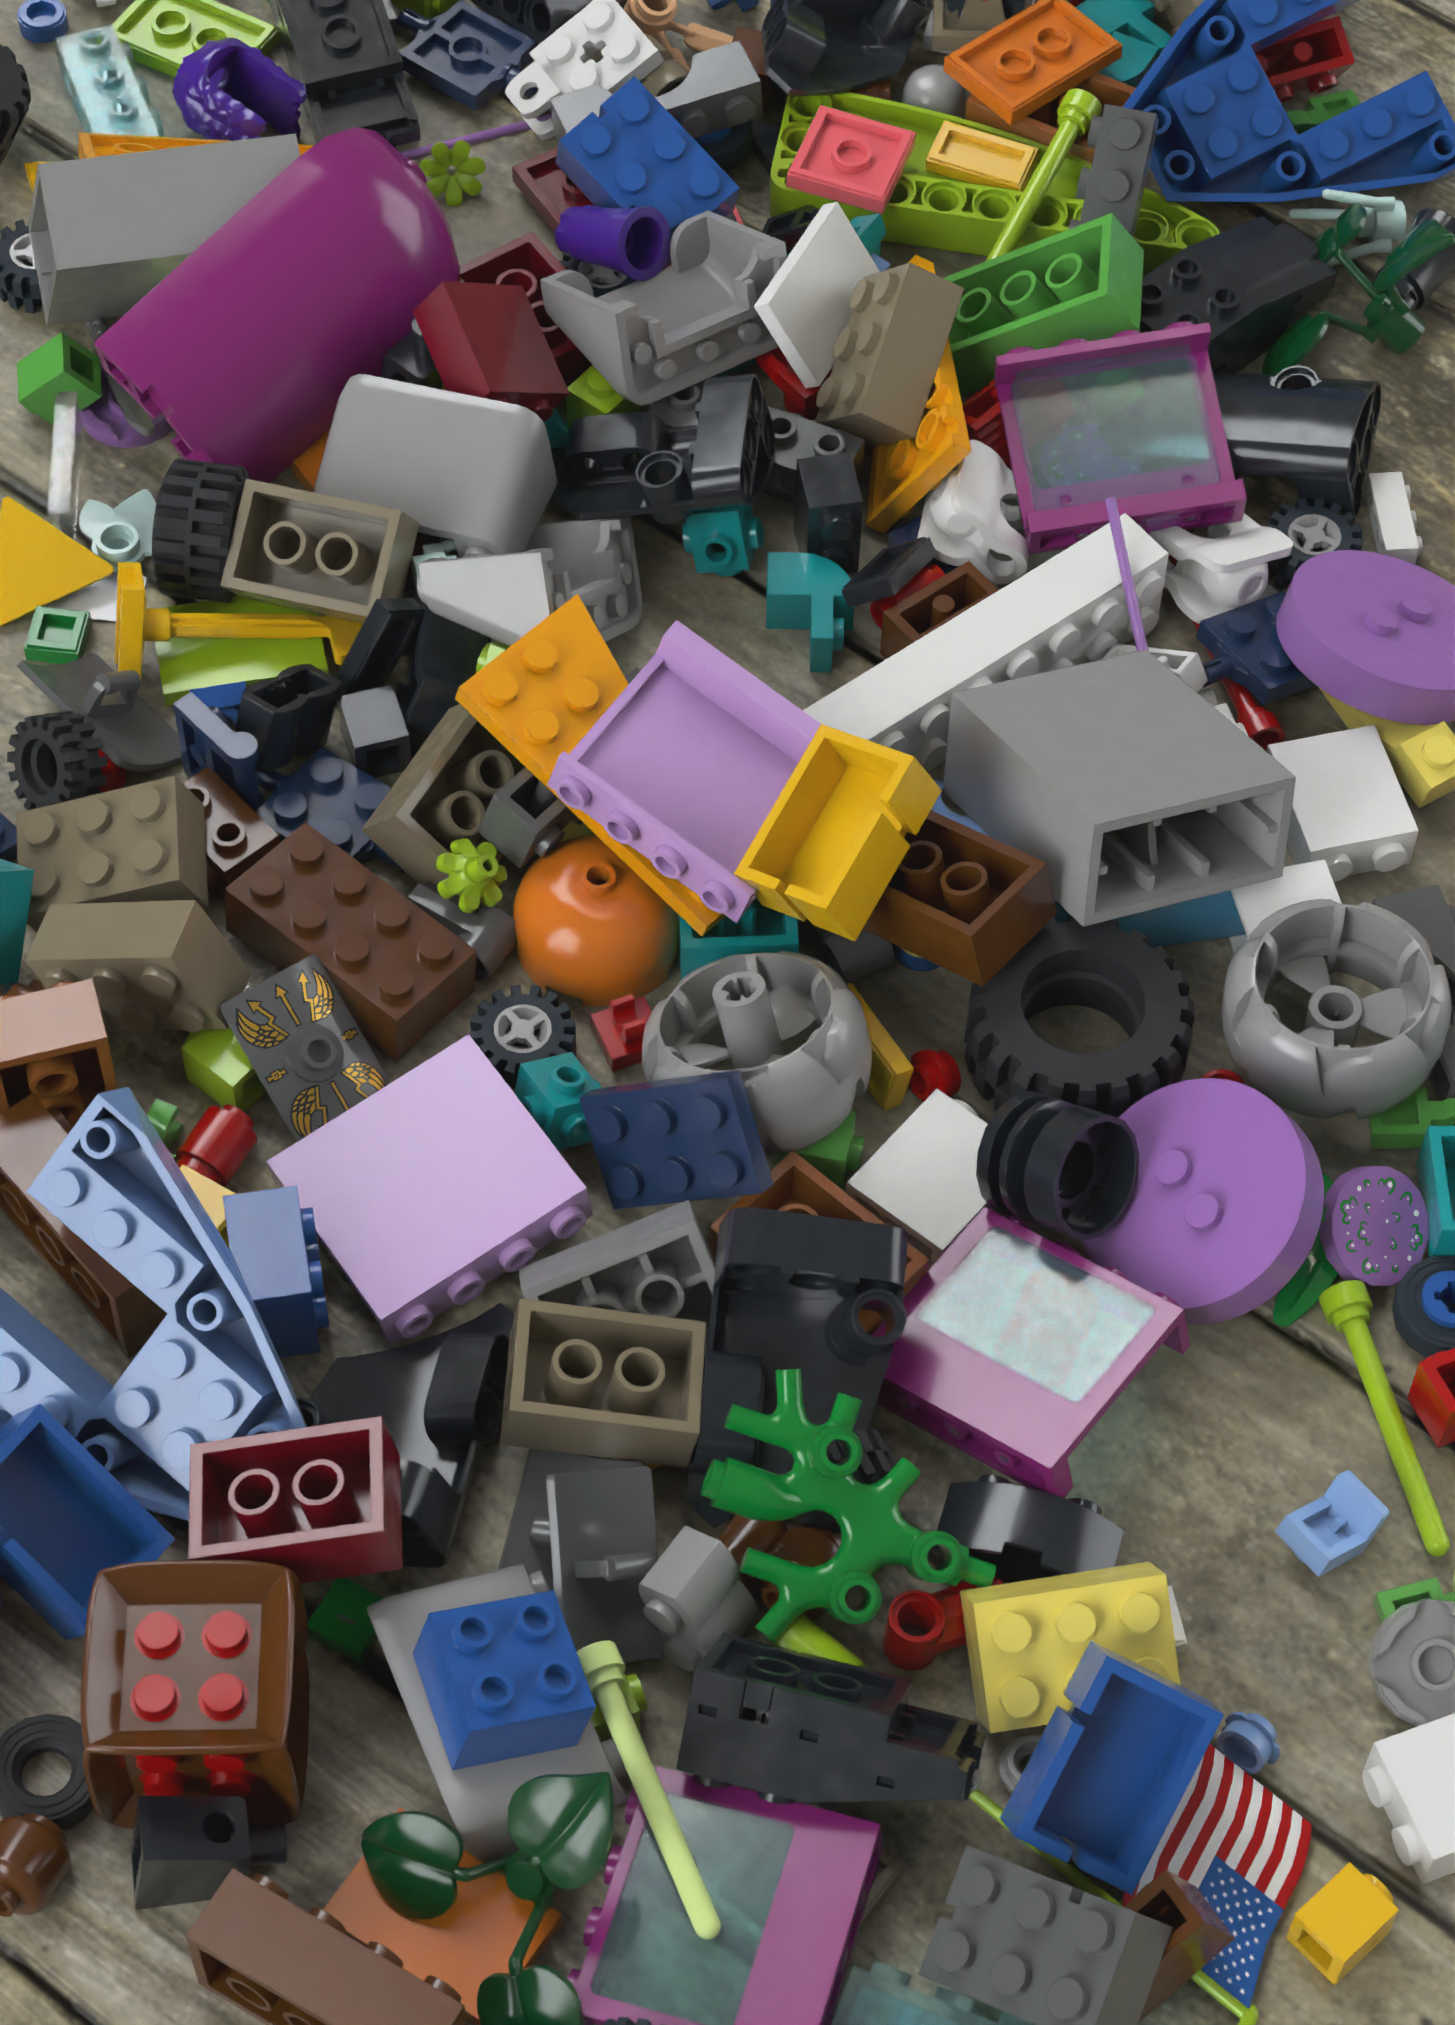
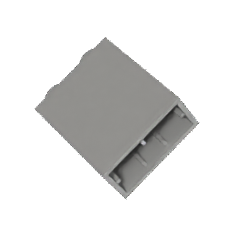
M296 134L38 164L28 226L46 326L86 321L97 317H118L126 314L300 156Z
M1149 651L1134 652L951 693L943 792L991 838L1046 862L1054 899L1083 927L1282 877L1296 776Z

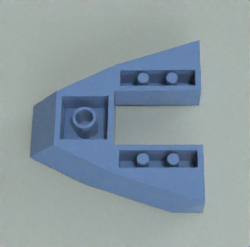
M128 1086L96 1095L26 1192L156 1303L167 1315L113 1386L0 1287V1430L15 1414L40 1403L146 1510L189 1521L190 1444L307 1426L288 1376L233 1254Z

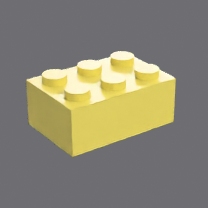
M1150 1562L960 1591L976 1716L990 1734L1047 1725L1057 1705L1069 1711L1073 1703L1063 1693L1090 1640L1180 1685L1166 1573Z

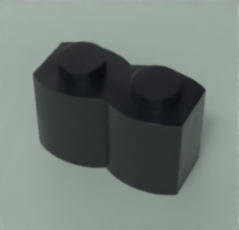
M301 664L283 670L277 679L256 682L243 691L234 732H247L256 738L259 758L255 763V771L263 773L272 772L289 764L294 756H305L327 743L341 684L339 679L311 664Z

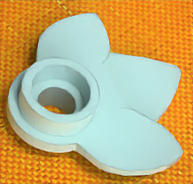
M143 489L113 509L107 504L91 499L83 506L79 515L81 533L92 542V552L111 564L114 572H118V562H142L145 557L152 556V531L156 502L148 489Z

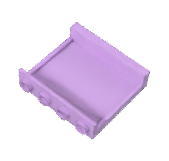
M676 620L663 635L655 655L569 754L565 751L560 754L547 786L556 791L558 797L566 805L573 809L582 810L600 823L614 840L630 845L648 858L662 875L671 879H677L699 895L701 901L709 909L716 913L725 914L737 923L757 898L754 896L756 890L735 876L734 872L821 724Z
M469 1034L266 1161L277 1188L297 1185L300 1209L313 1207L317 1238L376 1318L389 1346H392L402 1338H413L421 1334L430 1326L433 1318L453 1305H463L472 1301L482 1292L486 1284L506 1271L514 1272L526 1266L533 1259L537 1251L557 1238L566 1239L574 1235L583 1227L586 1220L593 1216L586 1186Z

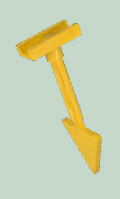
M6 496L2 499L0 519V627L33 613L36 606H48L114 573V568L111 564L12 498Z
M118 562L114 660L115 664H118V671L135 670L139 674L140 679L142 677L145 641L169 642V637L276 639L327 637L330 639L335 664L342 665L363 623L325 615L169 613L168 608H147L141 562Z

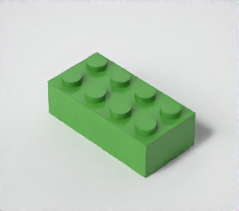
M1113 213L944 277V279L964 288L948 336L961 397L982 390V387L989 386L990 382L994 381L996 356L1005 355L1012 349L1032 347L1038 350L1057 347L1062 342L1075 338L1095 341L1111 338L1116 333L1125 330L1140 331L1144 250Z

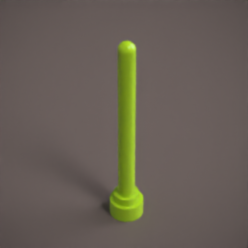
M1077 88L1066 92L1057 109L1059 128L986 261L1016 249L1076 137L1088 132L1093 116H1100L1102 113V105L1093 94Z
M1348 1280L1327 1288L1320 1294L1318 1298L1327 1323L1335 1325L1337 1332L1345 1334L1424 1546L1432 1556H1443L1450 1548V1540L1367 1326L1371 1321L1369 1313L1373 1308L1370 1296L1363 1281Z

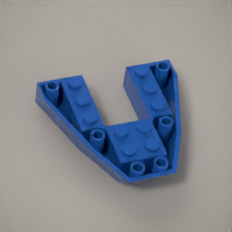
M1204 0L1181 24L1123 105L1125 108L1157 114L1159 123L1149 167L1167 201L1284 202L1320 197L1325 189L1357 192L1430 182L1455 176V123L1426 70L1297 135L1255 53L1360 0Z

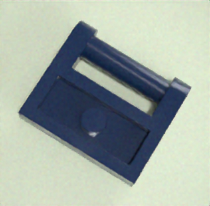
M192 692L173 703L184 772L191 778L207 766L210 767L246 804L256 811L265 802L263 795L258 792L255 763L259 758L256 738L247 732H234L224 714L216 706L211 705L207 707Z

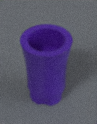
M586 205L583 207L573 206L567 208L560 215V223L555 230V241L560 251L567 252L579 262L599 265L618 271L632 279L644 281L657 275L666 263L670 251L671 235L666 218L659 210L653 207L605 208Z

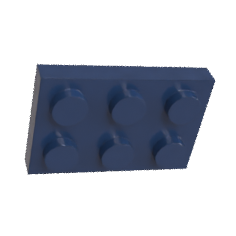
M740 1070L592 1089L579 1097L613 1210L679 1203L686 1200L697 1201L760 1194L774 1185Z

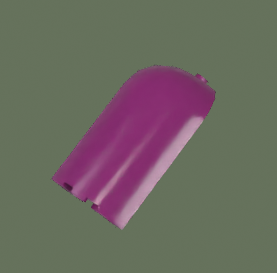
M352 127L325 137L296 158L94 342L104 370L137 401L152 419L156 418L160 413L166 418L165 420L178 434L170 442L183 459L243 466L251 480L271 483L331 427L339 396L350 377L357 374L382 377L383 358L386 352L412 332L411 324L415 318L413 311L442 281H458L460 266L452 231L438 201L425 184L427 178L424 172L414 161L404 158L375 130Z

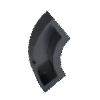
M417 590L414 600L424 608V612L402 653L403 656L409 657L406 684L399 682L396 685V695L406 727L431 734L448 709L460 704L455 700L458 688L476 674V665L480 653L485 645L491 642V638L434 614L427 604L421 601Z
M992 1474L982 1475L978 1481L950 1483L937 1531L946 1532L952 1535L959 1544L969 1547V1556L996 1565L995 1578L1001 1579L1004 1583L1115 1567L1124 1534L1123 1529L1103 1517L1102 1509L1089 1500L1081 1498L1065 1499L1041 1490L1014 1485L1008 1479ZM938 1545L931 1548L941 1558L944 1557L943 1551Z

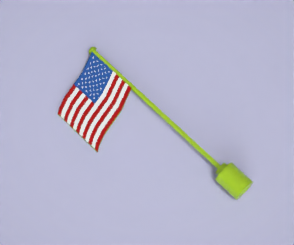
M806 1615L797 1618L774 1644V1646L795 1650L798 1653L803 1652L866 1667V1664ZM1209 1744L1133 1895L1124 1892L1121 1904L1069 1862L1066 1863L1022 1841L1082 1891L1122 1907L1129 1903L1144 1886L1155 1880L1165 1870L1196 1886L1235 1939L1190 1979L1240 2019L1237 2025H1255L1257 2023L1259 2011L1254 2004L1251 2007L1250 2004L1266 1945L1302 1875L1311 1841L1312 1824L1211 1744ZM976 1787L969 1799L1009 1830L1000 1819L1004 1809Z

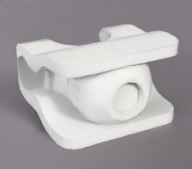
M969 440L972 451L959 463L958 469L950 471L936 490L929 491L926 494L918 538L930 537L936 551V555L933 558L941 562L961 566L970 561L989 581L996 584L1011 583L1024 574L1029 560L1027 540L1016 531L1023 528L1019 506H1010L1002 501L1007 498L1018 500L1013 473L993 449L980 441ZM992 549L997 553L1008 555L1013 560H997L990 554L989 550Z
M1245 513L1243 514L1242 521L1209 526L1205 538L1193 535L1178 526L1149 533L1165 550L1167 549L1168 553L1178 561L1175 566L1168 559L1164 587L1169 590L1181 611L1198 624H1200L1201 620L1278 593L1268 584V562L1289 556L1293 546L1292 540L1283 532L1272 527H1262Z

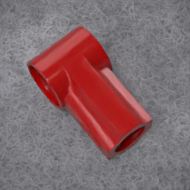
M994 1576L991 1586L1003 1584L1001 1579L998 1580ZM963 1582L956 1587L951 1586L933 1593L910 1590L896 1596L890 1604L882 1640L883 1651L888 1660L900 1669L909 1671L921 1670L929 1666L937 1657V1654L966 1645L960 1591L980 1587ZM910 1624L916 1625L924 1629L927 1634L924 1636H912L904 1632L901 1627Z

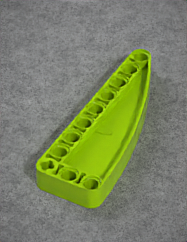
M850 92L825 96L789 94L771 167L769 214L772 218L806 205H811L820 210L823 204L838 202L786 187L787 173L820 105L916 132L915 146L884 213L880 214L886 228V235L881 241L988 256L1024 192L970 184L927 171L925 160L944 120L1039 148V159L1032 175L1048 146L949 114ZM1067 154L1016 249L1068 230L1071 219L1080 220L1084 200L1076 198L1078 181L1082 167L1091 169L1092 163ZM1146 187L1144 188L1134 234L1135 241L1144 250L1143 277L1185 248L1220 234L1219 229L1211 221L1174 201H1167L1164 196ZM838 202L849 222L854 217L879 214Z

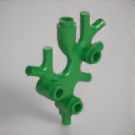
M801 1369L776 1370L777 1408L772 1414H762L734 1403L731 1405L724 1428L786 1449L793 1456V1467L788 1473L781 1475L727 1457L725 1462L713 1459L702 1485L701 1496L711 1499L712 1507L757 1521H782L814 1510L824 1511L835 1518L840 1525L842 1533L841 1545L835 1556L825 1564L814 1567L798 1565L750 1547L746 1549L741 1561L740 1572L774 1584L779 1592L777 1602L755 1626L770 1642L775 1644L805 1611L815 1608H824L832 1618L845 1623L862 1624L868 1622L877 1614L881 1605V1591L874 1580V1575L880 1568L886 1565L905 1566L911 1576L925 1582L945 1583L956 1587L961 1580L978 1587L991 1586L996 1572V1565L969 1556V1547L959 1544L952 1535L943 1531L919 1530L902 1517L899 1511V1501L922 1474L910 1461L902 1457L884 1478L872 1484L860 1483L851 1475L859 1467L863 1455L862 1444L858 1436L852 1431L862 1400L838 1393L828 1421L820 1425L813 1424L807 1419L805 1413ZM833 1440L839 1441L844 1448V1456L837 1464L831 1463L826 1454L827 1447ZM938 1545L942 1549L944 1557L941 1565L933 1569L927 1561V1554L933 1546ZM857 1585L862 1591L863 1599L857 1608L851 1610L846 1605L845 1595L851 1587Z

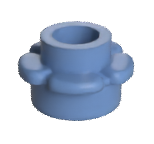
M1234 1712L1227 1716L1225 1719L1227 1725L1222 1728V1733L1217 1740L1218 1750L1247 1774H1255L1266 1763L1274 1764L1278 1760L1280 1747L1275 1742L1277 1734L1273 1725L1266 1718L1259 1714H1246L1244 1712Z

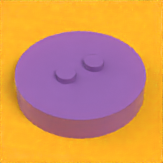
M1338 550L1319 554L1304 562L1297 569L1276 617L1277 635L1285 653L1294 665L1310 681L1334 698L1373 716L1400 723L1434 725L1445 721V723L1455 721V586L1418 565L1375 552Z
M1199 1078L1174 1083L1154 1091L1128 1108L1118 1118L1125 1120L1136 1137L1139 1150L1138 1179L1130 1203L1118 1222L1102 1236L1083 1240L1090 1260L1103 1268L1107 1266L1116 1268L1132 1283L1152 1293L1161 1292L1170 1296L1184 1309L1186 1324L1190 1325L1212 1324L1230 1320L1259 1307L1272 1298L1290 1281L1305 1261L1313 1246L1322 1219L1324 1206L1322 1170L1314 1147L1303 1130L1278 1105L1261 1092L1245 1084L1225 1079Z

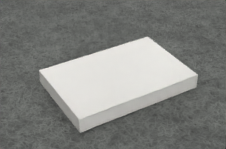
M838 202L823 204L754 305L757 313L805 388L820 386L835 363L836 358L833 357V347L839 334L847 327L852 309L849 307V300L854 287L863 277L880 272Z

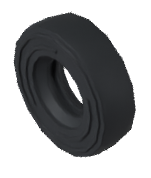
M42 1714L25 1718L2 1734L0 1737V1814L4 1819L9 1816L35 1813L53 1821L64 1831L89 1816L94 1806L83 1772L84 1744L80 1723L67 1716ZM45 1752L59 1753L66 1757L71 1764L72 1772L70 1780L63 1789L55 1794L40 1796L34 1795L24 1788L21 1782L23 1767L29 1759Z

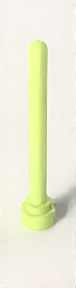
M600 1641L578 1650L577 1655L593 1699H596L693 1928L700 1938L706 1940L713 1939L721 1930V1921L620 1689L624 1685L622 1677L626 1669L615 1642Z

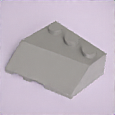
M689 1200L519 1268L521 1291L525 1299L706 1322L704 1350H707L715 1261Z

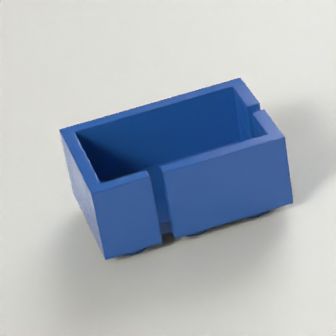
M635 76L600 105L599 116L591 112L558 141L555 164L595 206L605 208L653 207L659 210L666 218L671 238L679 224L688 218L705 211H711L726 217L734 210L740 187ZM670 251L666 263L660 271L666 269L671 264Z
M39 1403L15 1414L0 1430V1576L65 1640L85 1635L90 1594L98 1571L119 1564L156 1561L175 1538Z
M1090 1640L1063 1693L1073 1703L1070 1710L1068 1711L1057 1705L1000 1819L1014 1837L1066 1863L1071 1858L1080 1870L1133 1895L1224 1714L1206 1698ZM1062 1836L1065 1837V1838H1067V1839H1069L1068 1842H1066V1841L1062 1838Z

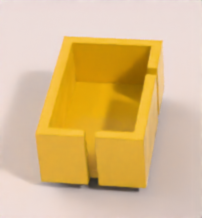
M821 724L735 870L734 875L756 890L754 896L763 906L804 922L807 918L814 926L856 941L910 847V844L904 839L905 834L908 832L917 835L942 790L914 756Z

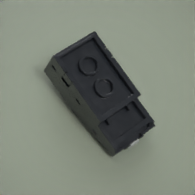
M270 0L271 10L292 76L301 81L308 95L302 105L316 143L329 135L352 127L377 131L395 149L398 145L421 140L418 116L403 74V61L383 0Z
M1261 216L1185 248L1144 276L1142 279L1140 332L1164 330L1173 323L1183 321L1191 322L1194 325L1209 322L1211 337L1208 355L1212 373L1236 374L1267 352L1278 337L1288 328L1289 323L1328 296L1329 291L1335 285L1337 272L1318 258L1320 250L1316 248L1317 245L1291 225L1287 226L1285 223H1281L1275 226L1264 216ZM1183 360L1133 368L1140 384L1151 393L1192 377L1189 363Z
M723 1633L695 1668L676 1770L693 1774V1779L696 1782L708 1787L728 1788L734 1784L758 1790L757 1795L760 1798L771 1803L783 1805L794 1804L796 1801L850 1802L953 1799L964 1802V1800L969 1799L972 1791L976 1789L982 1776L978 1769L986 1734L977 1730L979 1723L977 1721L908 1705L913 1679L803 1652L798 1653V1651L779 1646L772 1647L770 1644Z

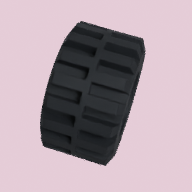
M179 458L175 459L171 464L159 490L152 531V566L161 594L229 603L232 597L236 595L220 585L245 481L250 479L245 467Z

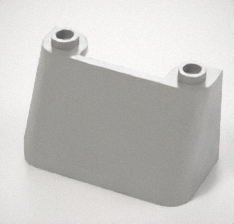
M705 211L679 224L670 241L672 266L660 271L653 278L635 281L595 298L593 297L590 281L585 275L573 270L560 271L540 280L544 307L551 319L621 397L639 405L651 404L779 347L754 308V305L787 258L784 241L711 211Z
M357 374L350 377L339 396L313 492L402 510L420 523L418 533L454 540L459 557L465 558L524 552L558 482L547 429L543 420L530 409L517 404L372 375Z
M630 516L539 523L525 551L521 553L454 559L440 557L430 558L418 563L420 572L417 579L418 594L421 601L427 604L434 614L508 646L513 645L577 593L605 642L635 628L642 616V593Z
M524 1563L391 1595L367 1606L369 1618L446 1807L459 1834L475 1857L483 1863L498 1859L504 1853L514 1854L519 1850L509 1833L507 1822L508 1806L515 1791L530 1779L547 1774L580 1775L608 1772L612 1781L614 1807L628 1800L619 1780L628 1775L615 1742L613 1738L602 1742L591 1718L577 1746L457 1770L451 1769L412 1654L429 1613L551 1591L542 1571L539 1570L530 1574Z

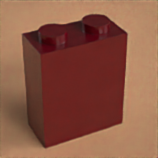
M442 281L413 311L447 391L517 404L536 413L543 422L553 415V409L570 394L523 286Z

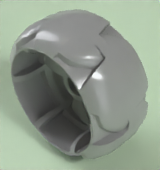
M1314 899L1289 905L1269 915L1251 932L1249 939L1237 949L1226 974L1221 1004V1025L1227 1047L1235 1064L1247 1070L1248 1077L1254 1088L1271 1099L1275 1104L1289 1111L1312 1118L1327 1119L1342 1113L1356 1112L1357 1117L1361 1119L1381 1114L1404 1102L1429 1077L1432 1067L1438 1058L1441 1057L1452 1011L1451 993L1443 965H1435L1428 941L1409 922L1386 909L1365 902L1355 906L1339 904L1331 899ZM1339 972L1352 975L1375 985L1382 991L1360 999L1356 993L1346 987L1330 985L1329 974ZM1284 978L1313 994L1309 1001L1304 1030L1298 1034L1280 1022V1015L1274 1006L1265 1004V1001L1272 992L1273 984ZM1359 1025L1377 1035L1390 1039L1373 1046L1354 1048Z
M780 950L779 953L737 954L723 957L703 965L684 976L668 998L661 1000L655 1006L646 1022L642 1042V1067L646 1081L651 1082L726 1072L710 1070L708 1068L714 1063L730 1058L734 1070H740L764 1154L765 1156H770L783 1152L789 1154L792 1150L796 1152L825 1138L841 1125L850 1114L854 1098L862 1097L868 1088L873 1051L861 1003L854 993L850 991L840 974L832 967L815 958L797 952ZM787 1039L807 1040L801 1047L783 1056L782 1041Z

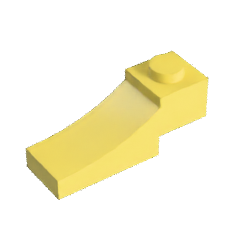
M1319 688L1348 729L1375 725L1397 779L1418 808L1455 790V735L1445 721L1434 725H1418L1383 719L1351 707Z

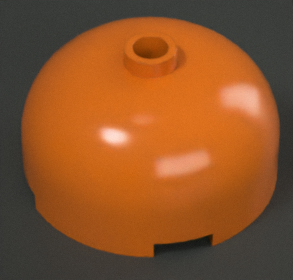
M597 835L580 836L558 844L545 858L539 857L529 867L518 886L513 905V919L515 921L517 940L515 951L524 971L543 990L547 991L548 987L562 994L580 998L584 1006L600 1007L609 1006V1001L632 994L634 999L645 996L667 980V972L679 957V914Z

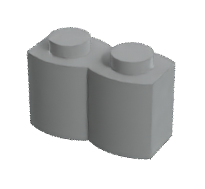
M688 1526L683 1527L640 1582L639 1593L646 1605L643 1608L645 1616L658 1628L660 1636L665 1643L663 1646L665 1655L678 1667L692 1672L723 1633L742 1637L756 1619L758 1609L752 1595L739 1580L740 1572L738 1565L725 1545L720 1540Z

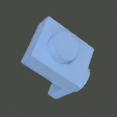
M1346 1470L1336 1476L1322 1497L1286 1515L1275 1530V1533L1293 1550L1301 1562L1306 1564L1320 1577L1362 1554L1388 1518L1389 1510L1350 1470Z

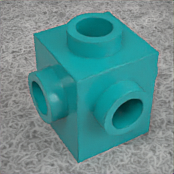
M752 505L694 510L686 518V522L683 525V544L685 552L693 554L697 574L715 573L718 576L727 577L750 569L757 549H762L764 544L763 523L760 516H753Z
M572 1052L521 1063L514 1094L557 1150L592 1142L579 1097L592 1089L602 1088V1086L590 1076Z

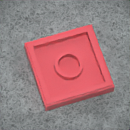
M820 105L787 173L786 187L883 214L915 146L916 132Z

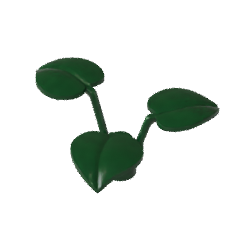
M1354 203L1336 219L1335 224L1325 229L1313 243L1320 250L1318 256L1320 260L1327 264L1335 255L1338 261L1373 299L1363 313V316L1368 320L1367 327L1325 310L1319 312L1315 317L1306 314L1287 328L1272 344L1264 359L1262 374L1277 375L1281 370L1289 366H1296L1323 338L1329 323L1361 335L1371 344L1379 338L1397 355L1407 351L1420 338L1426 324L1411 310V306L1402 298L1395 284L1422 263L1455 244V235L1435 219L1422 222L1408 233L1389 253L1385 263L1386 267L1379 273L1373 285L1346 255L1343 249L1346 244L1360 233L1367 219V210L1360 203ZM1387 290V292H1388V294L1390 295V297H1389L1386 293H1380V292H1384V291Z
M596 1772L580 1775L547 1774L537 1776L525 1782L512 1795L508 1806L507 1822L509 1833L519 1850L514 1854L504 1853L498 1859L469 1868L458 1867L463 1855V1840L460 1834L448 1822L438 1816L419 1811L397 1812L378 1818L363 1831L361 1835V1848L376 1886L392 1907L409 1917L431 1919L442 1915L456 1902L458 1894L456 1880L469 1882L500 1871L506 1872L507 1885L515 1896L534 1902V1908L509 1958L508 1968L510 1974H491L479 1986L477 2012L481 2025H584L581 2001L572 1983L560 1972L549 1966L532 1965L523 1970V1959L545 1912L554 1904L552 1892L558 1887L573 1889L589 1883L605 1864L611 1844L614 1823V1800L610 1773Z

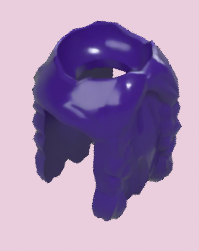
M225 37L218 41L207 40L206 45L198 51L184 57L182 64L177 70L172 89L174 100L181 110L182 119L187 127L191 128L193 132L201 134L204 139L237 141L261 138L259 135L265 132L266 122L272 125L281 135L296 134L297 141L300 139L301 128L297 120L301 112L298 109L301 106L300 104L305 102L308 97L304 85L301 81L288 76L281 67L275 65L271 58L263 56L259 49L250 47L237 38Z

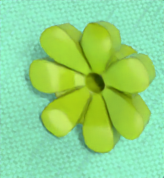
M464 140L456 141L453 149H448L447 145L442 141L435 143L431 148L434 159H423L419 164L425 176L431 177L426 185L434 197L437 198L443 192L446 193V203L450 207H457L462 204L463 191L471 196H476L482 190L481 182L474 175L485 172L484 160L481 157H468L471 146Z
M469 839L454 840L450 846L452 853H442L436 861L438 870L449 875L448 878L438 883L437 890L444 899H450L459 894V908L468 914L473 913L478 908L480 899L485 906L489 908L494 907L503 896L497 885L503 884L507 879L506 868L499 865L495 858L497 854L496 847L489 842H484L475 849Z

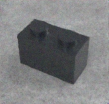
M851 453L797 459L794 534L799 552L825 557L839 565L846 573L858 572L863 499Z

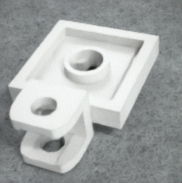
M593 0L529 52L534 62L513 78L508 84L505 94L540 140H547L555 136L553 118L551 116L546 121H538L537 118L548 109H551L550 98L595 84H599L605 90L614 94L634 76L641 81L665 60L658 49L615 0ZM602 49L603 59L597 63L592 59L587 61L593 52ZM531 87L538 88V92L529 100L523 99V94L527 89Z

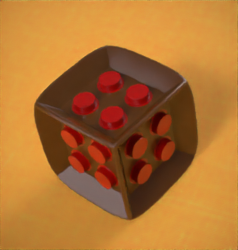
M220 1559L141 1561L119 1564L98 1571L92 1586L87 1611L80 1711L84 1744L82 1758L84 1777L94 1809L103 1821L115 1826L133 1829L138 1796H241L246 1800L248 1825L288 1824L299 1818L306 1785L310 1683L305 1650L308 1638V1622L301 1584L297 1575L290 1568L268 1562Z

